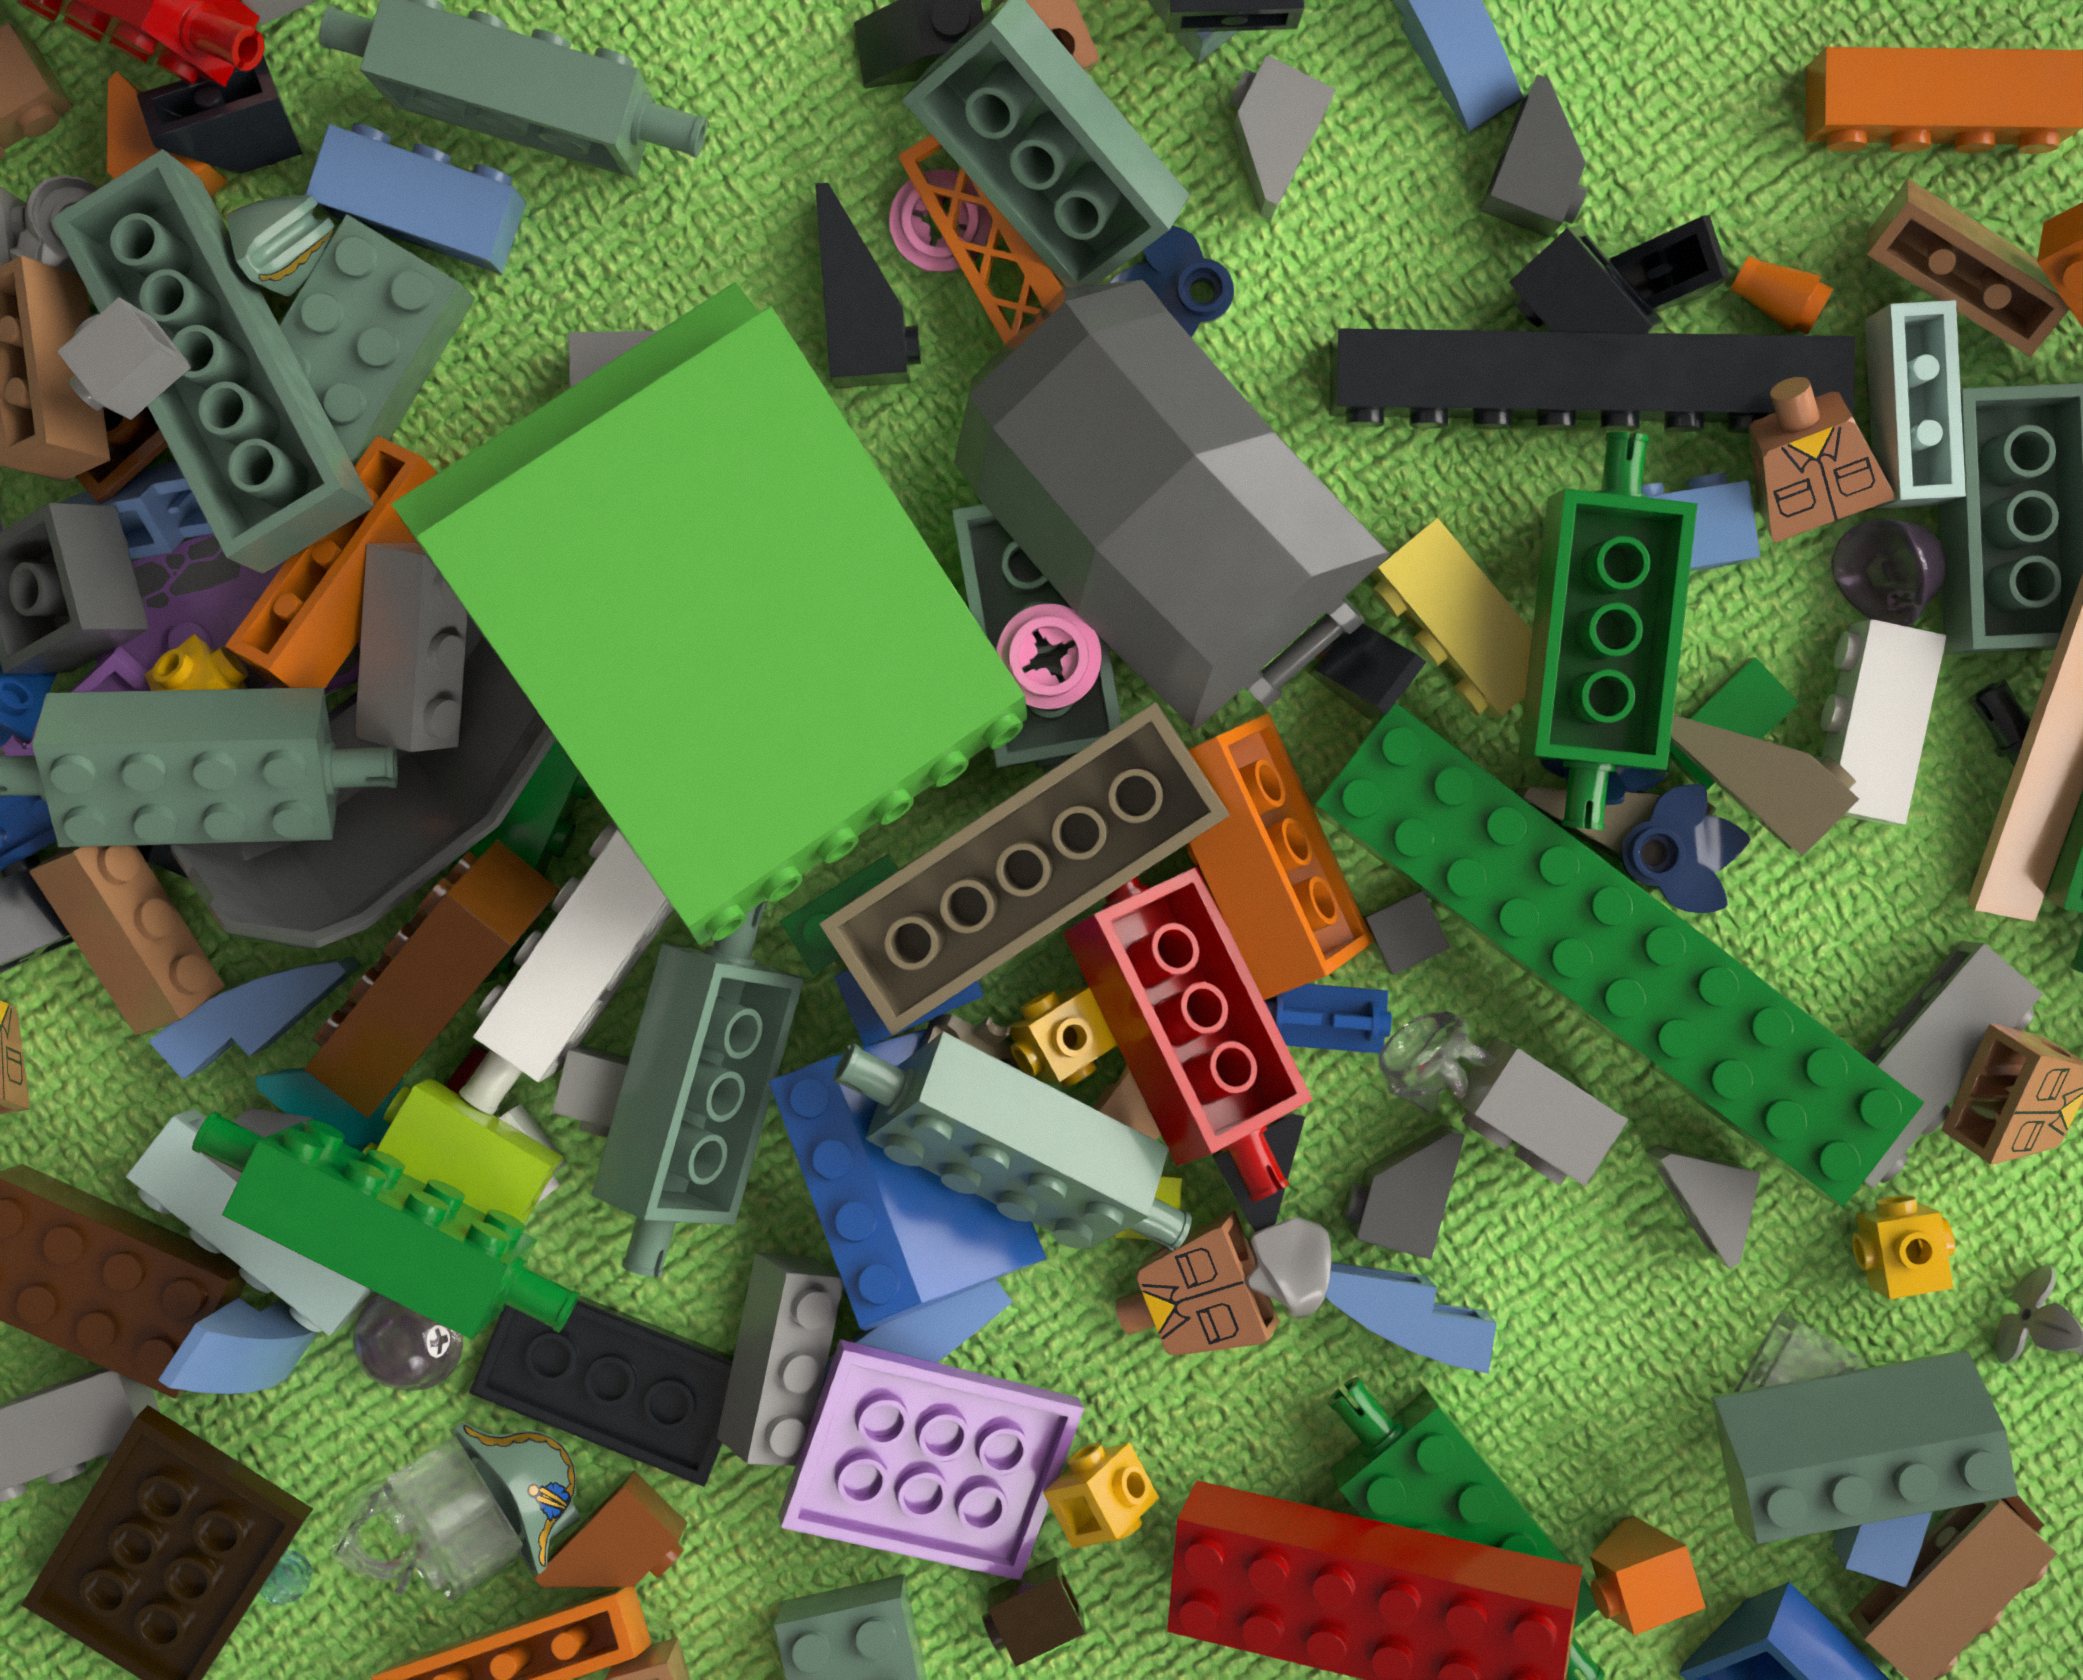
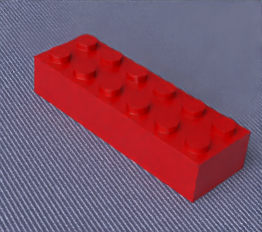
M1197 1480L1177 1518L1167 1632L1363 1680H1566L1583 1567Z

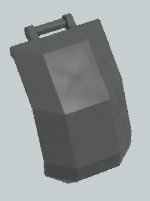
M1143 280L1064 287L971 378L954 464L976 496L1077 615L1095 630L1193 729H1198L1243 687L1268 708L1283 695L1280 688L1344 631L1351 634L1365 622L1361 613L1345 596L1391 554L1378 538L1362 525L1272 430L1178 323ZM1324 612H1326V614H1324L1316 623H1314L1306 632H1304V633H1303L1296 641H1294L1286 650H1284L1277 658H1275L1267 667H1265L1264 669H1262L1270 660H1272L1280 651H1282L1289 643H1291L1299 634H1301V633H1302L1309 625H1311L1319 616H1321Z
M467 614L458 747L416 752L396 748L398 759V783L396 788H339L332 840L170 844L171 853L224 932L293 948H319L368 929L500 826L555 742V739ZM358 691L328 713L331 738L336 748L387 747L355 738Z

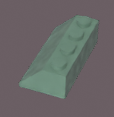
M1966 1350L1711 1397L1735 1525L1756 1544L2018 1496L2006 1429L1970 1353Z

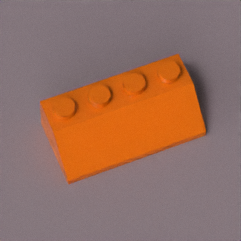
M1268 712L1188 749L1229 811L1230 816L1186 844L1187 852L1192 862L1201 869L1223 919L1263 999H1269L1326 977L1372 944L1374 940L1315 811L1312 809L1310 800L1270 713Z

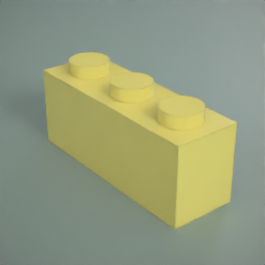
M1436 518L1370 573L1378 583L1372 588V592L1393 617L1397 618L1402 613L1419 632L1413 637V641L1418 649L1434 666L1438 667L1444 662L1459 680L1453 687L1456 694L1475 715L1479 716L1484 711L1490 719L1501 717L1525 697L1532 630L1443 523Z

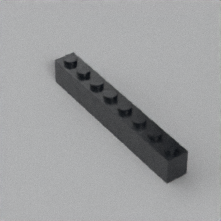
M1338 328L1330 342L1329 416L1346 417V426L1363 428L1383 426L1384 417L1409 418V426L1414 428H1442L1448 426V418H1472L1473 427L1477 429H1506L1512 427V419H1537V429L1569 430L1576 428V420H1601L1600 429L1604 431H1632L1640 428V421H1664V430L1668 432H1695L1704 429V422H1728V432L1749 433V426L1755 420L1776 413L1770 396L1771 389L1779 382L1792 377L1807 378L1810 381L1814 397L1829 392H1839L1851 415H1853L1855 336L1676 333L1633 335L1590 332Z

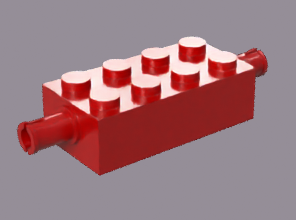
M17 0L20 6L51 23H55L59 14L64 16L65 18L62 22L64 25L96 43L101 42L104 34L110 36L109 44L139 62L147 64L150 56H156L159 58L156 63L157 66L194 85L199 75L225 87L235 67L242 71L252 70L258 65L264 53L265 42L263 35L255 30L260 16L239 0Z
M1194 867L1149 888L1148 884L1141 886L1136 876L1104 897L1107 903L1101 906L1102 911L1093 914L1062 933L1166 1146L1169 1147V1152L1176 1166L1211 1155L1219 1150L1221 1152L1228 1150L1250 1194L1251 1202L1259 1201L1278 1192L1277 1189L1281 1190L1289 1185L1263 1135V1132L1268 1129L1266 1125L1309 1103L1313 1099L1199 867Z

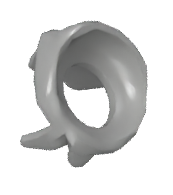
M1301 1217L1285 1220L1255 1232L1251 1236L1249 1246L1256 1257V1265L1245 1280L1246 1285L1282 1303L1287 1317L1307 1318L1312 1315L1324 1301L1329 1285L1331 1245L1328 1232L1320 1224Z

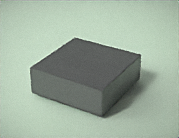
M1418 890L1363 916L1383 961L1392 975L1450 948L1428 899L1422 891Z

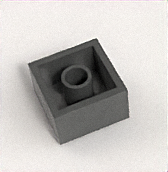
M47 503L0 532V662L4 674L70 673L149 630L144 602L139 593L128 551V542L123 533L116 506Z

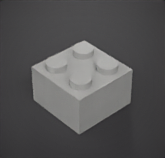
M1494 1036L1452 1099L1468 1110L1462 1118V1122L1504 1150L1507 1149L1512 1140L1520 1144V1147L1515 1156L1560 1186L1567 1175L1586 1186L1628 1121V1119L1525 1052Z

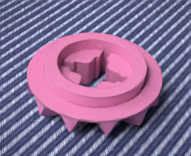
M943 169L924 172L931 185L954 190L958 172ZM910 179L898 191L891 206L889 225L893 241L903 259L918 266L925 273L934 271L952 274L961 267L943 235L941 239L937 240L936 246H932L930 225L922 222V218L915 216L916 214L925 217L926 214L930 216L931 214ZM968 179L965 193L980 197L971 180ZM938 196L944 206L946 197ZM963 202L957 224L960 229L966 231L958 229L957 231L963 241L985 246L991 229V216L986 207ZM969 251L974 261H976L979 253Z
M1058 604L1035 605L1018 613L1003 629L996 650L1024 693L1026 704L1045 710L1066 707L1081 699L1094 685L1100 671L1102 659L1101 646L1095 630L1080 618L1073 609ZM1038 631L1042 640L1046 639L1052 647L1058 646L1061 643L1066 645L1072 641L1075 643L1074 647L1067 650L1068 654L1060 659V665L1063 669L1061 674L1065 680L1064 682L1059 683L1056 675L1052 676L1046 668H1041L1037 671L1032 669L1026 673L1022 670V668L1030 665V660L1038 655L1034 632Z

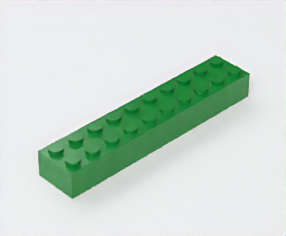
M1397 703L1393 705L1387 715L1382 717L1312 808L1827 1201L1844 1207L1925 1103Z

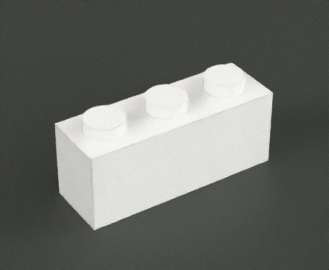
M1873 619L1850 624L1849 632L1845 631L1841 635L1834 655V666L1836 669H1840L1835 694L1829 695L1823 707L1821 729L1827 732L1822 757L1817 756L1815 759L1820 762L1828 755L1856 780V783L1849 790L1859 800L1843 816L1884 825H1906L1947 635Z

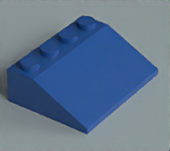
M927 1028L862 1047L861 1049L897 1067L920 1049ZM842 1054L826 1058L769 1081L860 1329L868 1331L1047 1259L1033 1222H1023L1008 1218L999 1212L996 1204L976 1194H964L954 1191L942 1183L940 1176L918 1165L908 1166L897 1163L885 1155L884 1148L865 1140L878 1102L842 1084L838 1085L833 1082L834 1071Z

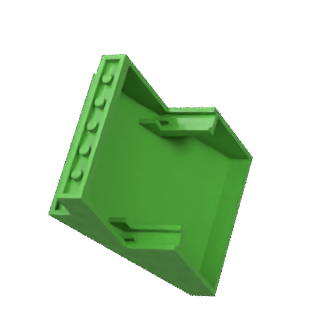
M736 282L391 503L420 548L537 711L570 764L699 946L710 938L718 941L733 934L745 923L747 919L745 914L766 899L770 902H775L792 893L803 881L802 875L823 860L826 863H832L847 855L857 845L859 841L857 836L878 822L882 825H887L902 817L912 807L915 796L933 784L937 787H942L954 781L967 769L970 758L988 746L991 749H997L1009 743L1022 730V722L1028 719L1024 693L773 307L769 306L759 313Z

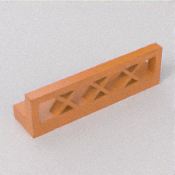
M930 134L899 154L898 158L1004 345H1006L1023 328L1026 313L1036 315L1042 310L1028 306L1032 290L1044 308L1066 286L961 167L959 168L954 190L930 184L919 163L943 148L935 137ZM968 179L971 180L980 197L965 193ZM938 196L952 199L949 213L946 212ZM963 202L986 207L993 221L986 247L965 242L959 235L956 227ZM1000 234L1011 253L997 250ZM969 251L984 255L980 270ZM994 258L1018 263L1025 275L1018 303L996 298L988 286ZM1001 307L1016 311L1012 326Z

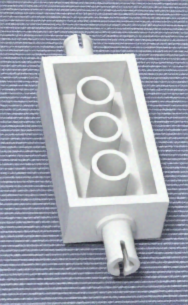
M610 823L601 832L592 845L588 855L596 861L587 874L580 880L573 876L555 898L551 909L557 912L558 915L550 927L543 933H540L538 930L534 931L518 951L513 962L521 968L516 976L505 987L498 984L489 993L476 1013V1016L483 1020V1023L473 1038L490 1050L459 1093L467 1102L487 1114L493 1115L497 1111V1106L521 1072L540 1082L564 1068L568 1050L581 1044L674 910L613 823Z

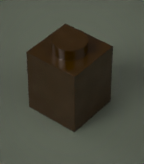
M1057 1557L1024 1572L1021 1580L1011 1578L989 1589V1612L982 1615L983 1623L994 1648L997 1651L1007 1648L1015 1667L1085 1634L1084 1612Z

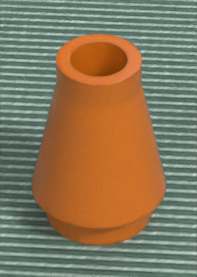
M1748 255L1730 291L1745 298L1789 334L1794 328L1808 335L1833 288L1819 281L1822 275L1760 261Z

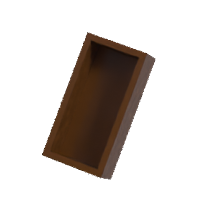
M498 839L480 858L471 851H468L447 877H443L417 908L419 912L388 943L381 952L383 955L381 959L351 989L346 996L348 1000L340 1010L337 1009L314 1035L312 1041L319 1045L321 1049L304 1069L368 1119L558 893L559 889Z
M20 1164L0 1171V1321L174 1399L187 1392L186 1390L169 1388L158 1381V1379L194 1325L240 1297L246 1283L239 1273L241 1267L223 1253H212L198 1245L194 1240L27 1165Z

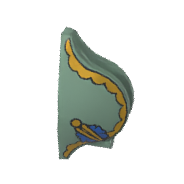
M312 195L282 196L260 200L242 206L227 214V223L235 260L250 281L281 295L291 296L310 276L325 251L335 226L329 217L322 220L315 219L312 213L318 202Z
M461 1423L449 1429L479 1486L489 1500L500 1523L533 1576L539 1575L547 1567L549 1540L580 1520L578 1511L572 1503L576 1488V1473L570 1454L561 1443L541 1432L522 1431L497 1435L483 1432L467 1423Z

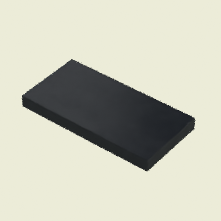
M581 1295L566 1324L559 1333L554 1331L552 1327L506 1305L499 1316L469 1393L705 1487L723 1444L717 1438L734 1357Z

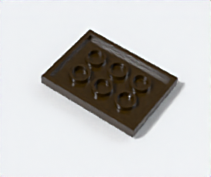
M147 1405L133 1421L21 1605L141 1680H203L313 1508Z

